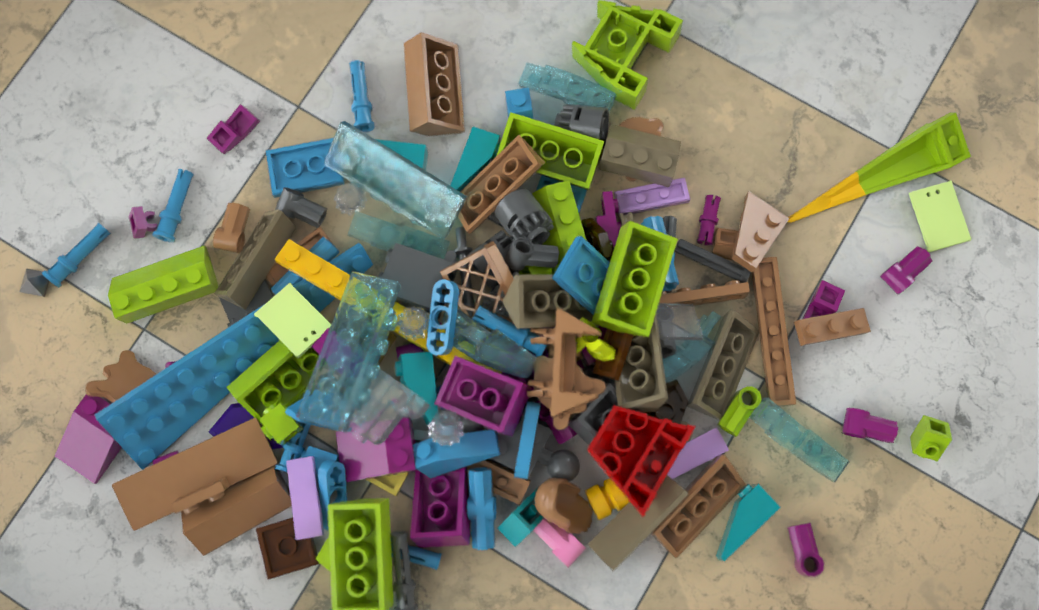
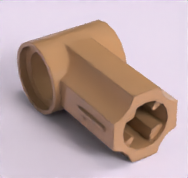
M234 202L228 203L222 225L214 233V248L235 253L241 252L245 243L244 229L250 212L248 207Z

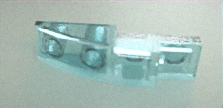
M528 62L518 83L521 88H529L531 91L563 100L564 104L607 107L609 113L617 96L616 93L570 72L549 65L541 67Z
M355 211L347 235L371 243L370 246L386 251L393 249L395 243L441 259L445 258L450 241L405 225L401 227Z
M457 309L453 344L455 348L472 359L498 371L523 378L531 376L536 360L534 355L496 328L489 332L461 310ZM444 311V316L441 325L446 324V322L448 321V314L446 311Z
M712 311L708 316L703 314L695 325L699 328L695 335L689 334L681 346L685 348L684 350L676 345L677 351L673 356H669L666 359L662 358L666 383L683 375L698 363L715 344L707 336L721 318L716 312Z
M764 397L760 405L749 417L765 430L764 433L832 482H836L849 463L845 457L816 433L804 428L769 398Z

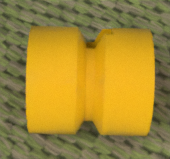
M610 478L604 480L602 487L596 484L584 490L599 521L612 515L613 509L620 511L630 502Z

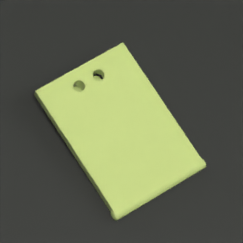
M952 181L908 193L928 252L971 241L972 238L969 234Z
M291 283L254 313L255 317H258L297 358H300L310 349L328 327L330 329L333 328Z

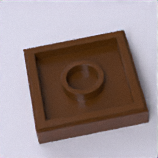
M293 517L256 528L268 580L320 564L316 560L318 554L314 538L296 540Z

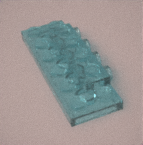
M340 122L323 165L349 180L354 187L362 188L370 193L373 199L383 201L394 212L407 216L413 224L423 226L443 240L447 238L467 196L348 122Z
M352 271L296 418L347 433L355 410H361L362 404L366 405L369 402L371 395L368 389L371 380H375L379 375L380 367L378 361L380 356L385 355L388 350L389 342L386 339L389 331H393L397 326L398 319L395 316L396 312L393 310L401 288L399 282Z

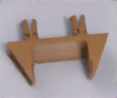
M556 309L555 328H532V333L543 335V337L530 338L531 344H554L552 381L529 380L528 385L540 387V390L527 391L528 397H550L552 400L551 416L561 417L599 398L598 394L573 392L576 377V336H601L602 333L563 310Z

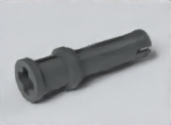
M407 531L391 533L396 579L393 583V591L396 592L397 602L395 610H418V604L415 603L414 596L416 583L411 579ZM400 549H402L403 567H401Z

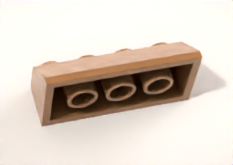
M420 32L404 43L410 132L425 136L463 133L465 129L458 45Z

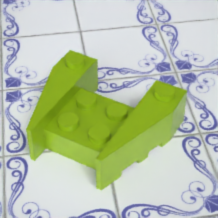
M599 0L597 2V18L601 19L585 46L575 41L572 42V57L614 100L635 110L647 90L648 78L631 70V67L647 42L670 53L681 34L683 20L660 9L653 8V11L640 9L641 6L632 5L631 7L616 5V2Z

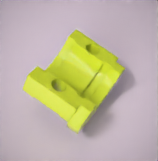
M584 317L580 319V321L586 323L587 325L601 332V330L598 327H596L595 324L591 323L589 320L585 319ZM582 336L576 339L577 353L586 346L588 353L597 360L609 361L615 358V349L601 339H598V336Z

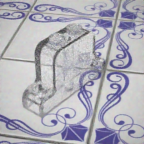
M364 358L370 365L350 384L336 402L334 414L341 419L338 424L350 433L354 430L351 435L364 444L368 440L374 445H380L387 439L403 417L419 419L430 405Z

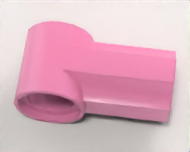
M545 518L533 530L553 549L552 552L568 568L586 549L571 533H567L554 523H549Z

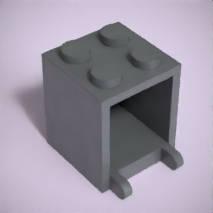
M395 243L394 248L389 249L386 255L385 263L387 265L384 272H380L376 281L377 290L404 307L430 316L433 287L436 282L443 280L440 271L457 262L456 253L453 250H449L445 258L441 259ZM458 269L447 274L453 282ZM449 289L442 290V294L447 295L450 292Z

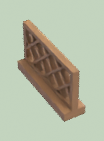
M494 241L440 271L443 279L449 281L451 280L447 274L456 269L466 272L463 284H457L459 289H461L458 306L483 352L491 358L502 353L505 349L515 346V341L491 331L488 327L486 329L477 327L472 320L482 295L495 299L491 311L495 313L499 300L503 301L504 297H500L501 292L503 291L506 295L514 279ZM484 255L488 263L485 273L471 270L473 261ZM469 263L468 268L462 267L463 265ZM490 268L494 276L488 275ZM470 273L483 277L480 290L466 287ZM487 278L498 281L499 289L497 295L483 292ZM464 290L478 294L474 307L463 304L462 296ZM467 310L473 311L471 317ZM496 314V315H498V316H500V317H502V318H504V319H506V320H508V321H510V322H513L512 319H511V317H510V315H509L508 317H506V316H502V315ZM479 332H483V333H484L483 339H482V337H481V335H480ZM488 334L501 337L499 346L491 351L488 350L485 344Z

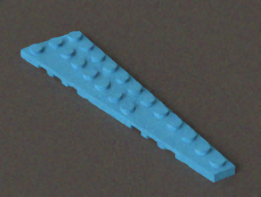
M360 243L329 262L356 279L373 265ZM305 279L293 285L319 313L335 299L334 296ZM261 307L95 414L96 420L142 470L228 395L230 391L226 387L280 340L258 317H255L254 313Z

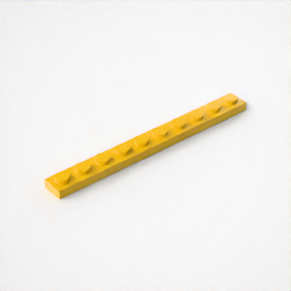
M288 239L276 256V263L429 352L426 344L428 320ZM437 329V332L446 333L443 329ZM455 336L453 348L449 354L444 356L434 355L449 365L452 364L454 357L458 356L499 374H502L505 366ZM436 341V346L443 347L444 341Z

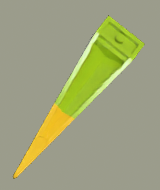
M950 112L931 123H926L791 215L787 222L792 223L876 191L951 168L970 158L971 155L957 114Z

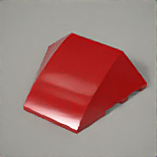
M614 405L587 451L640 515L644 517L657 495L658 489L696 426L674 423L669 419L664 418L663 420L647 416L646 413Z

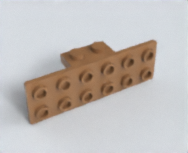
M253 418L113 483L112 488L132 530L136 531L174 512L176 514L184 510L185 514L190 513L201 507L200 502L206 499L213 502L225 496L223 491L231 485L276 465L278 460L266 435L261 430L262 426L258 419Z

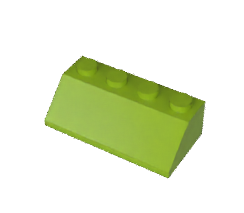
M510 112L497 155L520 135L546 162L535 172L536 174L562 182L569 180L571 185L590 190L604 141Z
M569 180L544 186L532 193L553 221L552 225L554 228L549 231L551 235L542 244L558 247V264L555 268H551L552 275L555 274L574 239L582 236L586 240Z
M632 221L623 225L618 234L591 323L616 332L649 337L678 239Z
M204 245L112 278L108 298L114 318L128 324L215 293L219 285L207 247Z
M279 340L226 388L264 426L259 419L264 416L263 411L274 403L276 405L282 403L288 407L304 398L312 391L313 374L321 367L330 364L312 347L300 358H297Z
M366 498L328 504L332 610H389L394 605L389 498Z

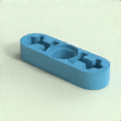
M444 279L436 282L433 287L426 343L427 349L431 354L441 356L449 354L453 348L459 300L458 285L453 281ZM450 289V294L444 295L442 290ZM440 302L449 303V307L440 306ZM445 310L448 314V321L446 324L441 325L438 322V315L441 311ZM437 329L446 330V333L437 332ZM436 341H444V346H436Z
M527 402L514 474L516 478H528L541 403Z
M331 459L324 461L318 471L323 528L329 531L328 504H331V494L335 490L337 491V497L332 503L347 501L345 467L342 463Z

